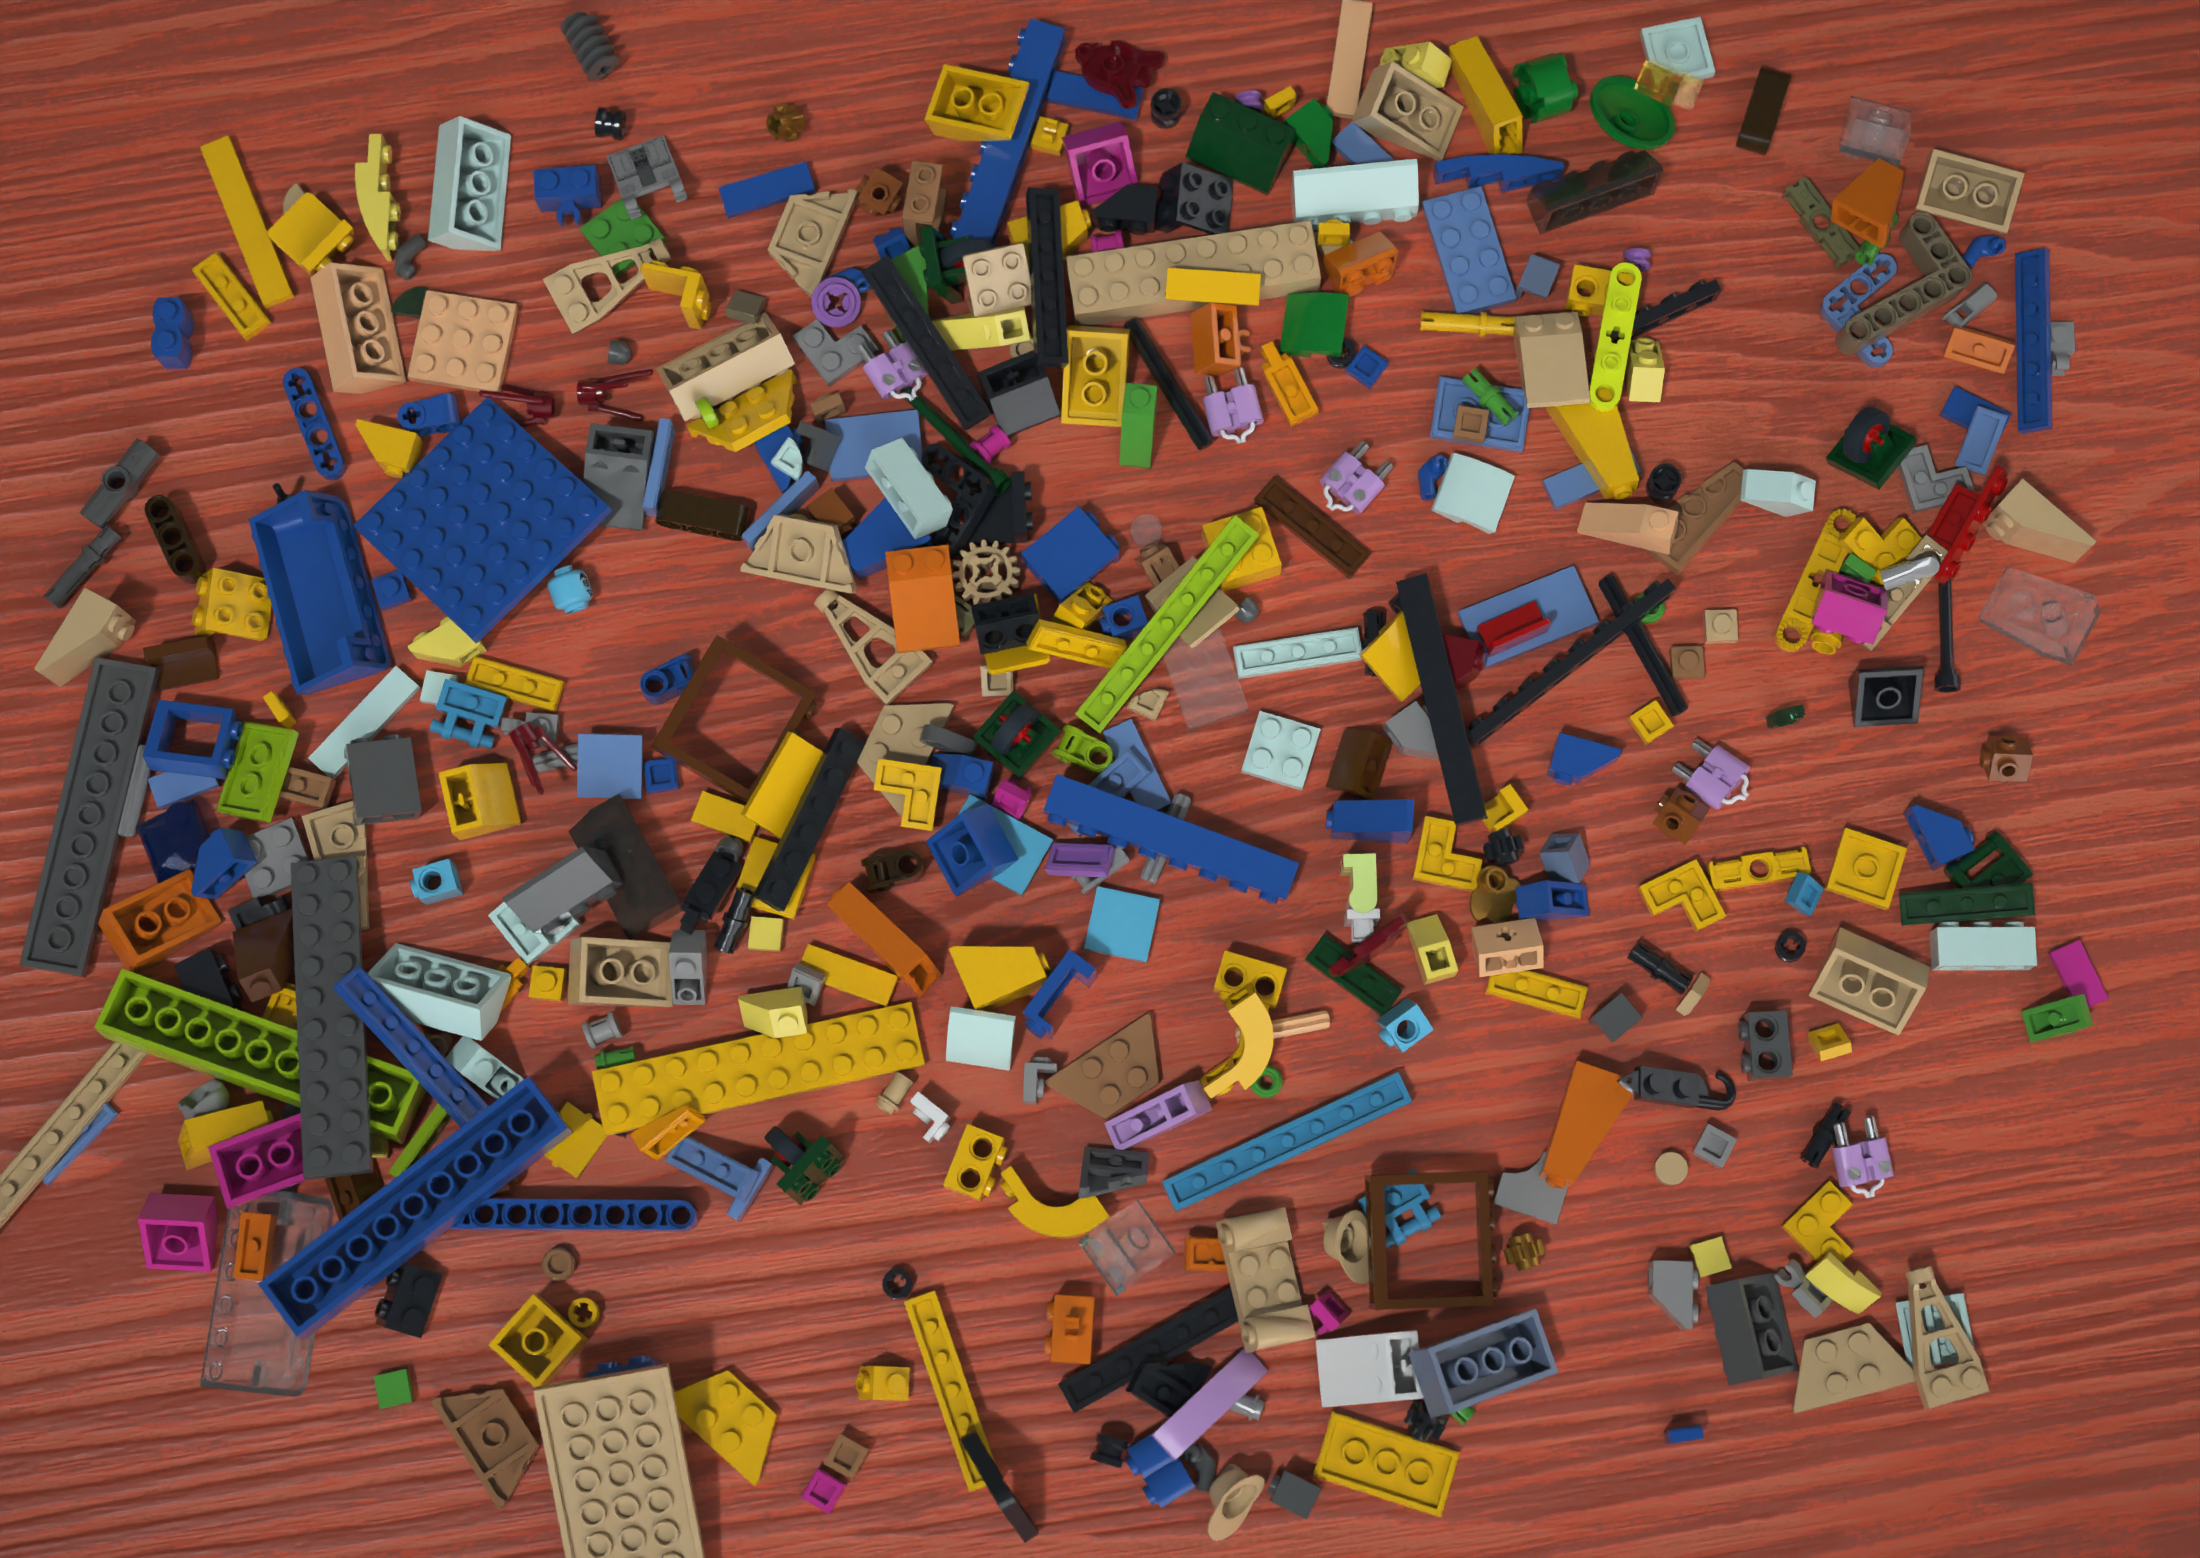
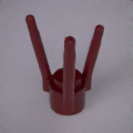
M648 369L604 378L579 380L577 383L579 405H588L589 412L599 411L642 421V415L600 405V402H605L606 390L627 387L628 382L625 380L650 376L653 374V371Z
M506 384L501 385V389L515 394L479 391V395L483 397L527 403V414L533 415L534 418L515 421L521 427L545 425L546 419H553L554 394Z
M528 722L508 734L520 755L530 783L536 787L538 794H543L544 789L529 755L530 752L541 746L538 740L541 739L572 771L577 770V766L546 735L542 726L534 728L532 723Z

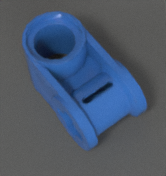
M439 394L428 399L403 404L398 411V421L403 430L415 432L420 438L437 433H448L458 424L462 425L454 394ZM417 416L416 423L411 424L412 418Z
M690 653L682 654L643 674L640 680V687L645 699L649 703L660 705L682 694L695 672L692 665V655ZM682 670L685 671L688 678L684 677ZM658 681L664 684L663 689L658 693L648 691L649 685L653 682Z

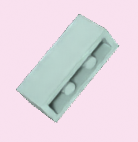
M903 437L872 449L865 469L916 540L946 527L953 511L951 502L947 496L941 493L931 473L924 469L918 460L916 452L908 446Z
M1959 922L1939 923V927L1929 932L1931 971L2030 970L2037 966L2035 927H2024V922H2006L2004 927H1992L1991 922H1974L1972 927H1959Z

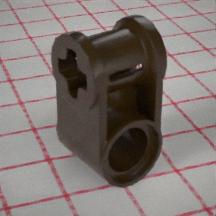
M912 850L875 855L861 860V866L866 869L869 883L866 887L867 893L883 892L894 887L915 883L925 873V865L922 859ZM909 859L917 861V867L914 872L910 874L902 873L901 867L905 861Z

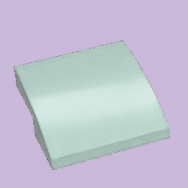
M1452 453L1431 511L1456 523L1463 521L1488 534L1495 533L1515 476L1482 461Z
M505 902L488 915L527 965L547 953L582 925L579 918L573 919L571 917L563 923L564 927L555 934L547 936L543 933H533Z
M951 1006L947 1033L946 1061L1010 1071L1016 1016Z
M1964 1293L1944 1296L1974 1348ZM1909 1301L1896 1302L1906 1362L1913 1369ZM1928 1305L1922 1309L1923 1324L1926 1332L1931 1333L1943 1329L1944 1323L1938 1309L1934 1305ZM1941 1337L1931 1342L1930 1362L1932 1366L1957 1362L1958 1355L1948 1339Z

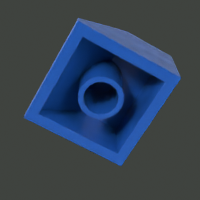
M989 804L963 811L926 841L955 897L996 877L1019 860Z

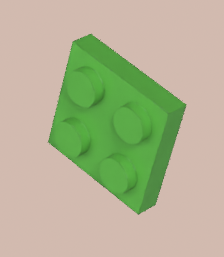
M622 198L579 228L600 257L647 245L661 237L665 244L667 243L640 206L639 209L642 216L631 220ZM628 259L615 264L612 270L616 278L634 267L636 263L634 260Z

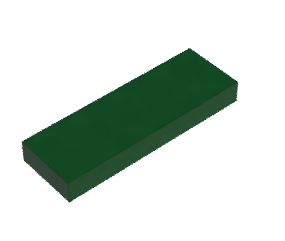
M1323 934L1306 957L1305 962L1378 1015L1383 1016L1387 1013L1403 990L1367 964L1341 977H1332L1328 968L1343 956L1349 959L1353 954Z

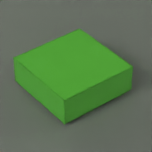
M1851 553L1842 564L1839 572L1845 576L1869 583L1877 573V570Z
M409 1369L374 1376L379 1409L415 1402Z

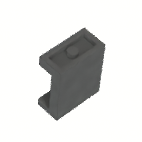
M394 734L385 736L379 741H370L369 738H357L351 740L350 744H346L344 758L347 759L354 811L352 813L354 826L419 819L422 807L411 737L402 738L401 735Z

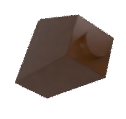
M292 908L232 932L238 980L251 1002L282 991L295 963Z

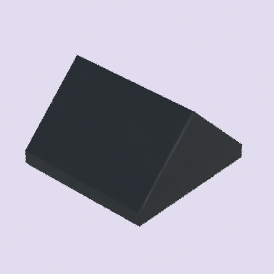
M1923 667L1858 669L1848 680L1854 727L1918 724Z

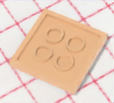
M426 290L408 371V379L413 382L477 392L480 390L501 392V385H503L519 310L517 304Z

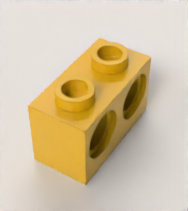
M1574 264L1570 275L1564 310L1578 312V316H1589L1590 314L1602 316L1611 271ZM1619 273L1617 276V280L1621 285L1629 286L1633 284L1634 280L1631 274ZM1580 288L1590 291L1591 296L1583 297L1578 294L1577 290Z
M1224 951L1213 992L1218 993V998L1225 1001L1251 983L1256 990L1255 985L1259 981L1267 980L1272 983L1274 991L1267 996L1259 995L1267 1011L1269 1008L1275 1010L1287 968ZM1230 971H1236L1241 974L1243 981L1240 985L1233 987L1225 982L1224 976Z
M967 1124L943 1186L980 1202L984 1195L989 1197L996 1178L991 1177L995 1165L1002 1166L1008 1148L1003 1146L1005 1143L1004 1138ZM986 1140L992 1144V1152L987 1157L975 1155L974 1147L979 1141ZM968 1171H976L980 1174V1182L974 1188H967L962 1183V1178Z

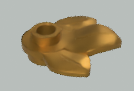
M1489 865L1483 867L1477 875V887L1470 895V911L1474 920L1478 921L1487 917L1492 924L1510 922L1512 904H1516L1517 901L1516 887L1521 886L1516 879L1509 878L1505 871L1497 866ZM1489 877L1492 879L1493 882L1492 887L1489 883Z

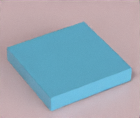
M1097 886L1084 950L1147 963L1160 899Z

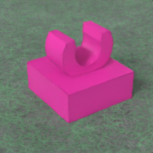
M1012 778L1009 781L1003 779L998 786L992 806L1020 821L1032 795L1030 794L1032 788L1030 786H1027L1025 790L1015 785L1016 778Z
M1329 1289L1309 1307L1311 1309V1319L1317 1316L1323 1323V1326L1317 1331L1320 1335L1324 1334L1328 1329L1332 1332L1350 1315V1312Z

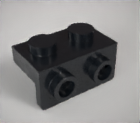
M407 1263L402 1264L386 1278L388 1288L384 1299L381 1298L376 1306V1324L421 1338L443 1275Z

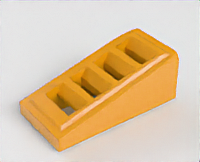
M686 1104L638 1128L631 1133V1136L641 1152L658 1161L703 1124L706 1118L703 1114H699L698 1111Z

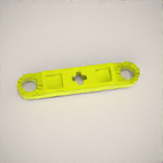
M1627 262L1616 265L1609 277L1589 387L1590 404L1592 408L1594 407L1595 410L1601 412L1613 410L1621 397L1642 280L1638 267ZM1628 272V274H1631V277L1633 276V284L1629 286L1621 285L1617 280V276L1619 273ZM1612 331H1617L1618 337L1623 339H1619L1617 344L1611 343V338L1606 335H1611ZM1601 388H1607V390L1612 392L1613 399L1609 402H1602L1596 397V391Z

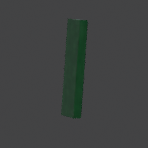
M2032 883L1899 893L1902 926L2035 915Z

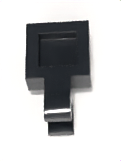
M285 894L265 904L257 896L229 908L227 912L236 930L286 911L290 904Z

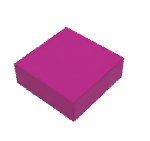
M817 1468L801 1498L830 1514L847 1484Z

